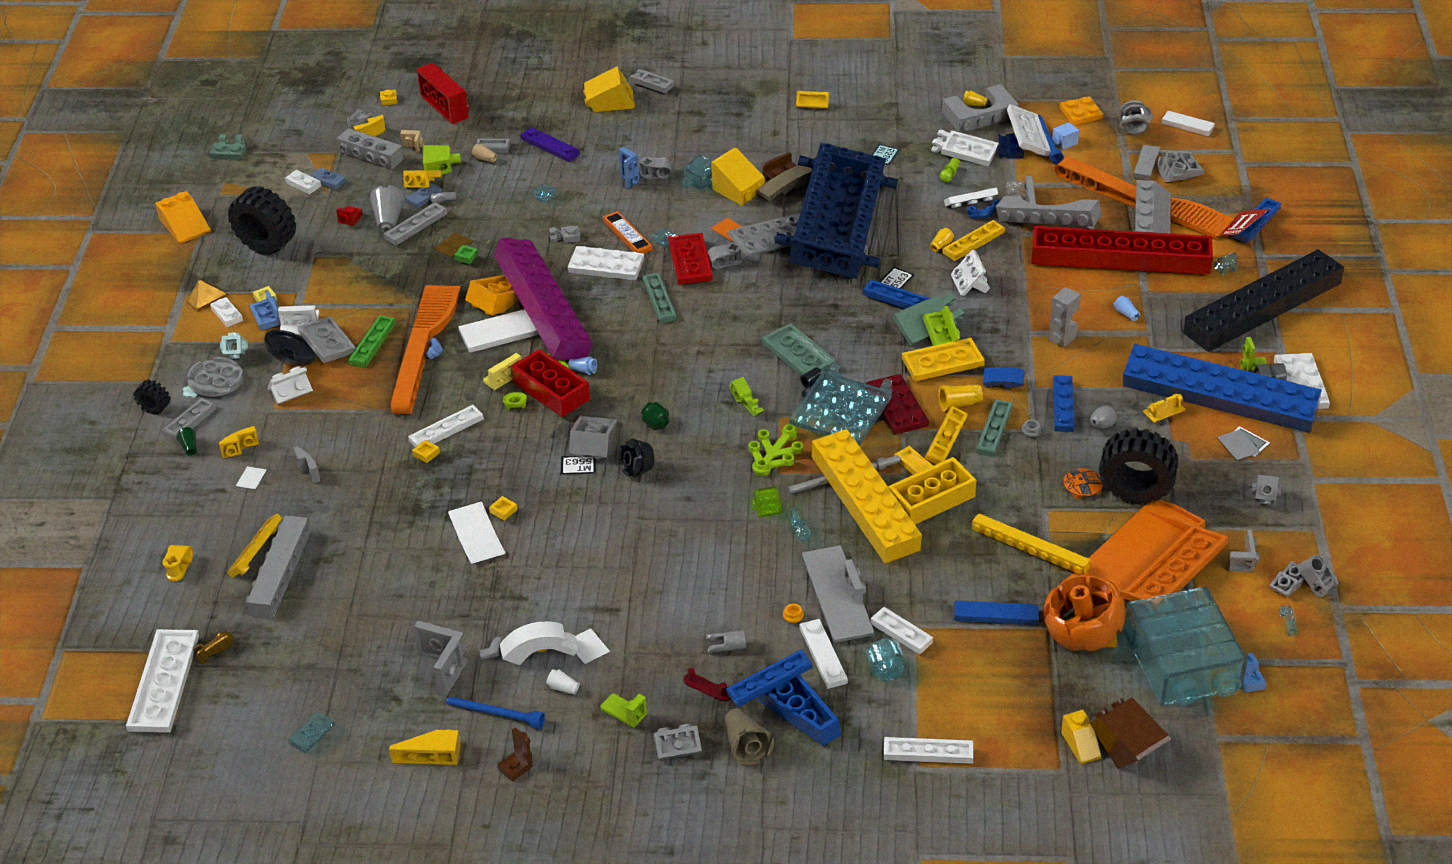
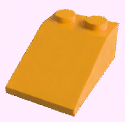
M187 191L180 192L177 195L164 198L155 203L159 220L179 244L211 232L194 199Z
M501 275L471 280L465 300L470 302L473 307L484 310L487 315L494 316L495 314L505 312L517 303L519 298L506 276Z

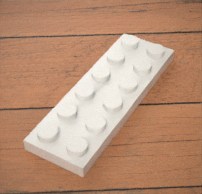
M156 630L126 724L128 732H171L193 659L194 647L199 639L198 630Z

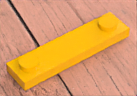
M992 220L944 247L943 254L956 261L970 253L971 250H975L1005 233V227Z
M954 406L950 407L924 459L935 464L946 460L968 413Z
M275 514L267 519L228 570L227 574L231 578L238 574L243 575L249 569V562L270 534L273 535L278 530V524L283 517Z

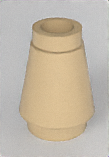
M476 144L472 149V156L475 159L492 163L497 159L498 155L483 144Z

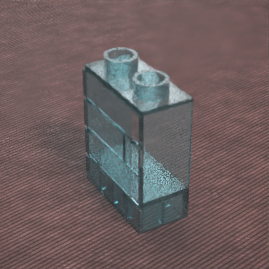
M1207 586L1151 597L1149 600L1142 599L1127 602L1126 621L1123 632L1161 706L1173 703L1188 705L1195 702L1198 698L1215 694L1226 697L1235 694L1239 689L1243 688L1248 662L1247 657L1238 641H1236L1228 623H1226Z

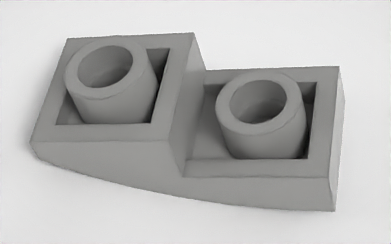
M1291 561L1283 572H1279L1269 585V588L1287 598L1292 595L1305 581L1299 572V565Z

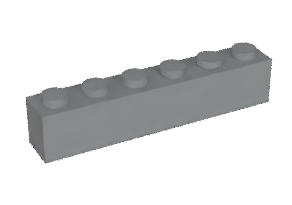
M285 516L282 523L279 524L277 535L272 539L269 552H266L265 562L263 566H260L258 577L252 584V591L246 597L245 606L248 608L250 616L274 619L310 536L311 530L308 518Z

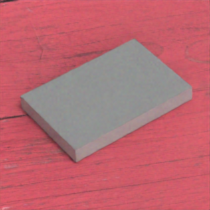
M331 316L298 326V332L323 363L351 355L356 349Z

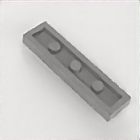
M434 202L385 232L384 238L397 246L447 215V209Z

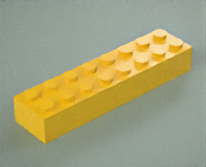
M845 429L813 440V460L884 564L921 551L922 534L850 432Z

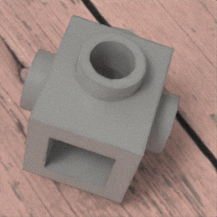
M1257 475L1256 483L1253 482L1251 494L1255 495L1254 499H1259L1260 504L1271 505V501H1276V497L1280 498L1281 486H1278L1279 477ZM1265 486L1269 488L1268 494L1263 491Z

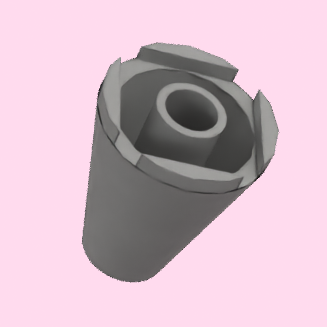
M388 185V188L378 186L372 190L370 200L378 230L385 233L396 226L404 203L403 192L395 186Z

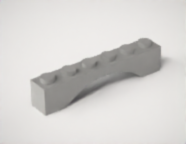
M1004 196L996 206L999 222L1094 226L1102 216L1099 200L1089 199L1060 205H1038L1027 202L1018 196Z

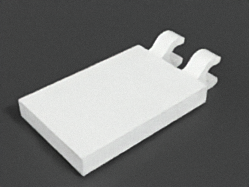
M939 130L937 135L941 137L933 140L932 144L936 146H933L931 151L933 153L941 151L943 155L989 167L999 143L952 130L950 133Z

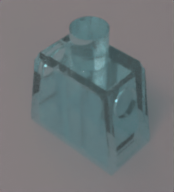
M701 154L695 157L684 167V178L681 180L682 185L685 188L692 185L699 190L712 186V161Z

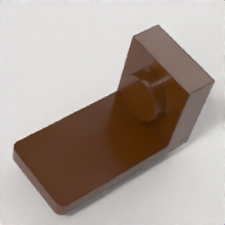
M516 727L512 729L515 752L498 763V770L512 782L533 767L530 738L525 732L519 731Z

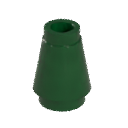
M190 427L180 429L177 440L186 455H195L197 453L196 432Z

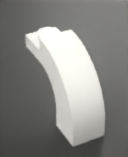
M544 621L524 625L511 632L500 643L502 659L517 665H521L530 654L542 649H554L572 656L578 652L575 635L564 632L563 624Z

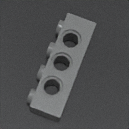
M348 128L337 138L339 152L393 169L404 159L402 145Z

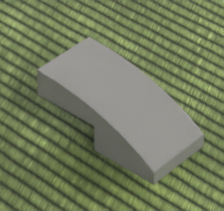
M298 446L293 447L300 473L309 472L313 484L321 482L318 467L313 458Z

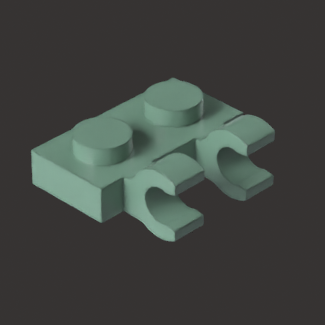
M221 133L219 143H214L211 148L210 158L242 160L247 150L245 141H242L243 134H236L235 144H229V140H226L228 134Z

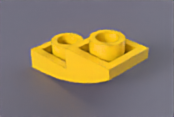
M383 115L367 119L368 123L353 126L355 131L374 137L386 130Z
M255 426L239 430L219 442L223 459L242 454L241 449L259 445Z

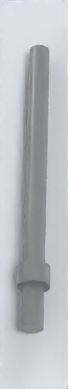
M898 455L886 459L882 457L875 459V462L871 464L879 471L886 469V466L900 463V458ZM823 476L789 486L788 490L790 494L829 482Z

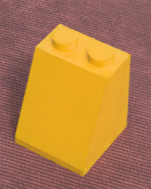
M618 66L584 82L585 90L583 92L586 97L584 100L587 107H591L594 112L635 108L633 90Z
M737 148L731 149L711 162L712 189L741 206L759 195L757 189L765 184V177Z

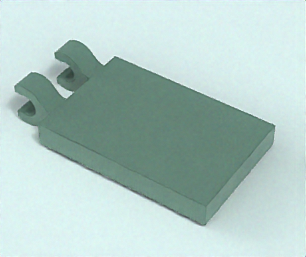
M953 293L948 294L943 299L937 295L894 313L892 318L909 345L914 346L930 339L922 318L924 314L941 311L943 307L953 305V301L957 298ZM963 307L953 312L956 326V321L963 319L962 315L966 314Z

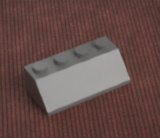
M1137 180L1134 232L1170 233L1171 193L1156 181Z

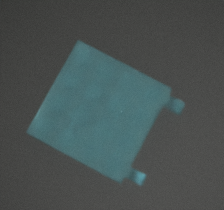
M833 363L829 372L823 371L791 416L790 424L825 436L847 429L860 446L892 398V388H890L892 380L885 378L880 388L842 377L841 373L838 372L841 365Z

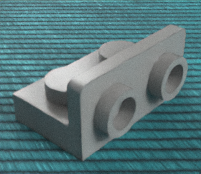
M683 724L679 726V729L670 730L669 727L660 728L653 735L658 760L702 753L698 727L692 726V724Z

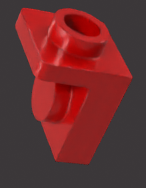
M346 206L345 209H336L338 223L354 226L363 215L362 209L352 206Z

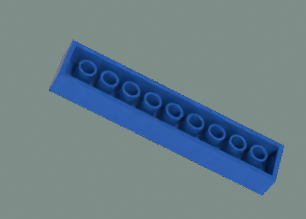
M1138 344L1133 345L1123 373V386L1165 397L1181 394L1185 402L1308 433L1311 432L1322 389Z

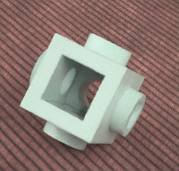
M228 333V336H222L220 350L223 355L229 356V359H240V355H245V351L248 350V342L239 333ZM235 343H237V350L233 349Z

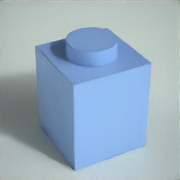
M1070 122L1053 128L1052 140L1061 150L1078 144L1079 129Z

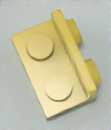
M515 353L490 368L488 376L483 378L484 383L493 390H496L513 379L511 366L522 360L521 356Z

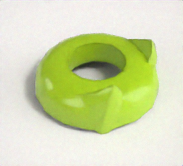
M513 392L503 397V403L508 411L510 408L522 407L524 409L526 406L527 396L524 393Z

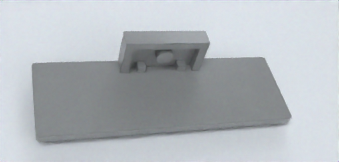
M800 213L732 229L727 234L747 257L788 247L787 245L775 244L777 232L793 236Z
M840 545L803 552L802 558L833 642L837 643L873 636L874 630L863 604V594L866 593L865 583L860 581L859 568L854 566L852 559L846 560Z

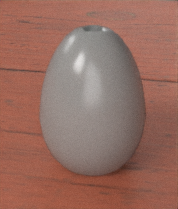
M1109 406L1097 408L1090 417L1091 425L1096 429H1108L1117 420L1115 410Z

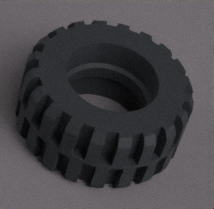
M253 186L246 189L230 204L228 208V221L231 223L230 227L235 231L236 237L240 238L244 245L249 246V249L256 250L260 254H274L295 235V216L291 213L290 206L286 205L287 202L279 197L280 195L273 193L268 188L264 189V187Z
M1132 428L1131 431H1128V429L1120 431V434L1116 433L1107 440L1101 456L1099 474L1101 482L1105 484V488L1109 492L1112 491L1115 497H1121L1126 502L1134 501L1136 504L1140 502L1146 504L1151 503L1152 500L1162 499V496L1165 497L1173 489L1179 458L1172 444L1169 445L1170 441L1165 437H1160L1159 433L1149 432L1150 430L1148 429L1138 430V428ZM1141 462L1147 464L1152 469L1146 471L1136 470L1125 463Z

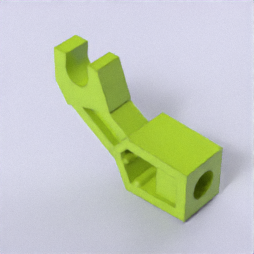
M744 377L733 380L729 388L736 402H741L753 416L762 414L764 410L762 407L759 408L758 398H752V391Z

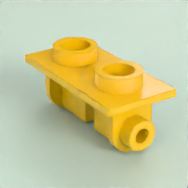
M1173 394V396L1166 398V401L1161 400L1149 404L1147 409L1143 410V413L1154 423L1185 411V408L1181 405L1183 397L1181 394Z

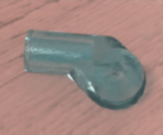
M1282 605L1279 608V615L1285 617L1287 635L1296 636L1298 630L1294 609L1289 605Z

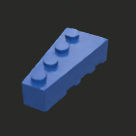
M801 675L757 697L760 703L822 746L841 736L839 719Z

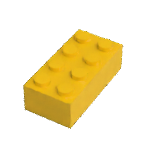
M952 457L888 486V488L916 525L974 498L976 495V479Z

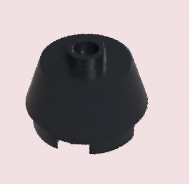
M636 439L625 441L626 444L621 445L619 450V460H623L625 468L622 469V472L626 476L638 477L650 471L654 466L655 460L652 446L649 443Z

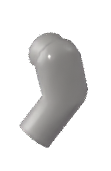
M433 193L430 196V200L432 203L436 202L438 204L449 200H456V193Z
M497 636L493 639L489 648L479 650L480 659L484 660L500 656V643L504 638Z

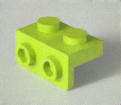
M948 306L943 307L941 311L924 314L922 317L933 346L960 339L959 329L956 328L953 313L949 310Z

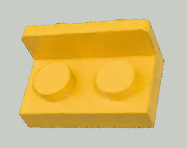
M441 170L403 171L404 187L427 188L429 187V181H435V177H441Z

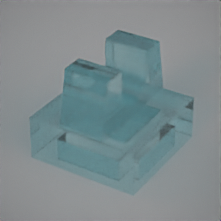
M1236 252L1219 257L1213 264L1216 270L1219 269L1223 275H1226L1229 272L1228 267L1231 268L1232 272L1238 269L1236 262L1238 257Z

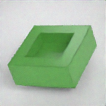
M462 245L454 254L455 260L471 264L478 256V249Z

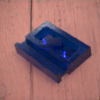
M1015 133L1006 134V136L998 134L1000 159L1002 157H1007V159H1024V150L1020 148Z

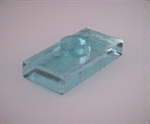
M317 711L288 739L289 744L306 754L335 726L334 720Z

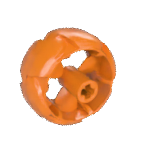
M1082 574L1063 580L1057 588H1053L1049 592L1044 604V619L1051 637L1060 646L1072 651H1095L1106 647L1114 641L1117 633L1122 632L1126 621V608L1120 591L1110 580L1101 576L1097 578ZM1093 604H1102L1093 608ZM1074 608L1076 617L1066 621L1061 619L1064 614H1067L1070 609ZM1092 617L1095 618V619H1093V620H1091V621L1079 623L1080 620H1081V621H1086V620L1091 619Z

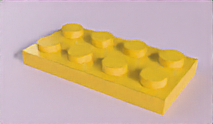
M972 338L902 353V360L915 382L985 365V360Z

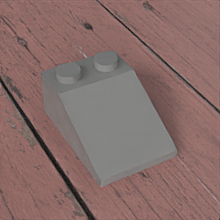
M579 416L570 431L569 453L577 457L590 455L596 459L608 457L616 430L617 419Z

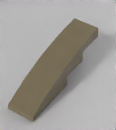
M795 166L782 172L757 189L758 194L771 201L779 194L784 196L792 189L797 191L810 181L813 170L809 167Z

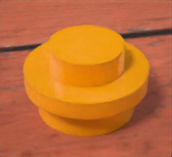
M789 604L783 611V618L789 623L800 622L804 617V612L798 604Z

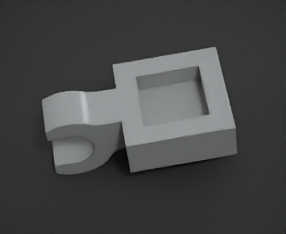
M578 226L561 227V230L556 227L549 228L550 234H555L550 235L551 242L563 240V243L580 241Z

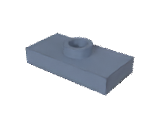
M322 167L310 175L319 180L322 185L337 190L347 182L346 177Z
M429 183V187L420 188L405 197L406 203L418 209L431 201L430 196L433 193H442V189L433 183Z

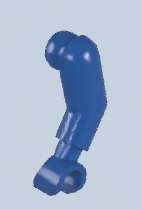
M999 199L994 200L992 205L987 206L985 209L977 210L975 206H970L968 208V216L971 219L987 218L997 211L996 206L999 203Z

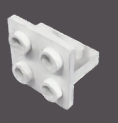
M971 250L951 273L955 285L962 296H965L972 287L984 293L990 289L987 278L984 276L986 270L977 252Z
M315 305L278 308L281 324L280 330L290 331L300 336L298 326L319 320V310L315 309Z
M298 366L291 369L290 373L284 375L283 373H278L272 376L273 379L270 380L268 390L272 391L277 405L313 391L306 375V367L300 368Z

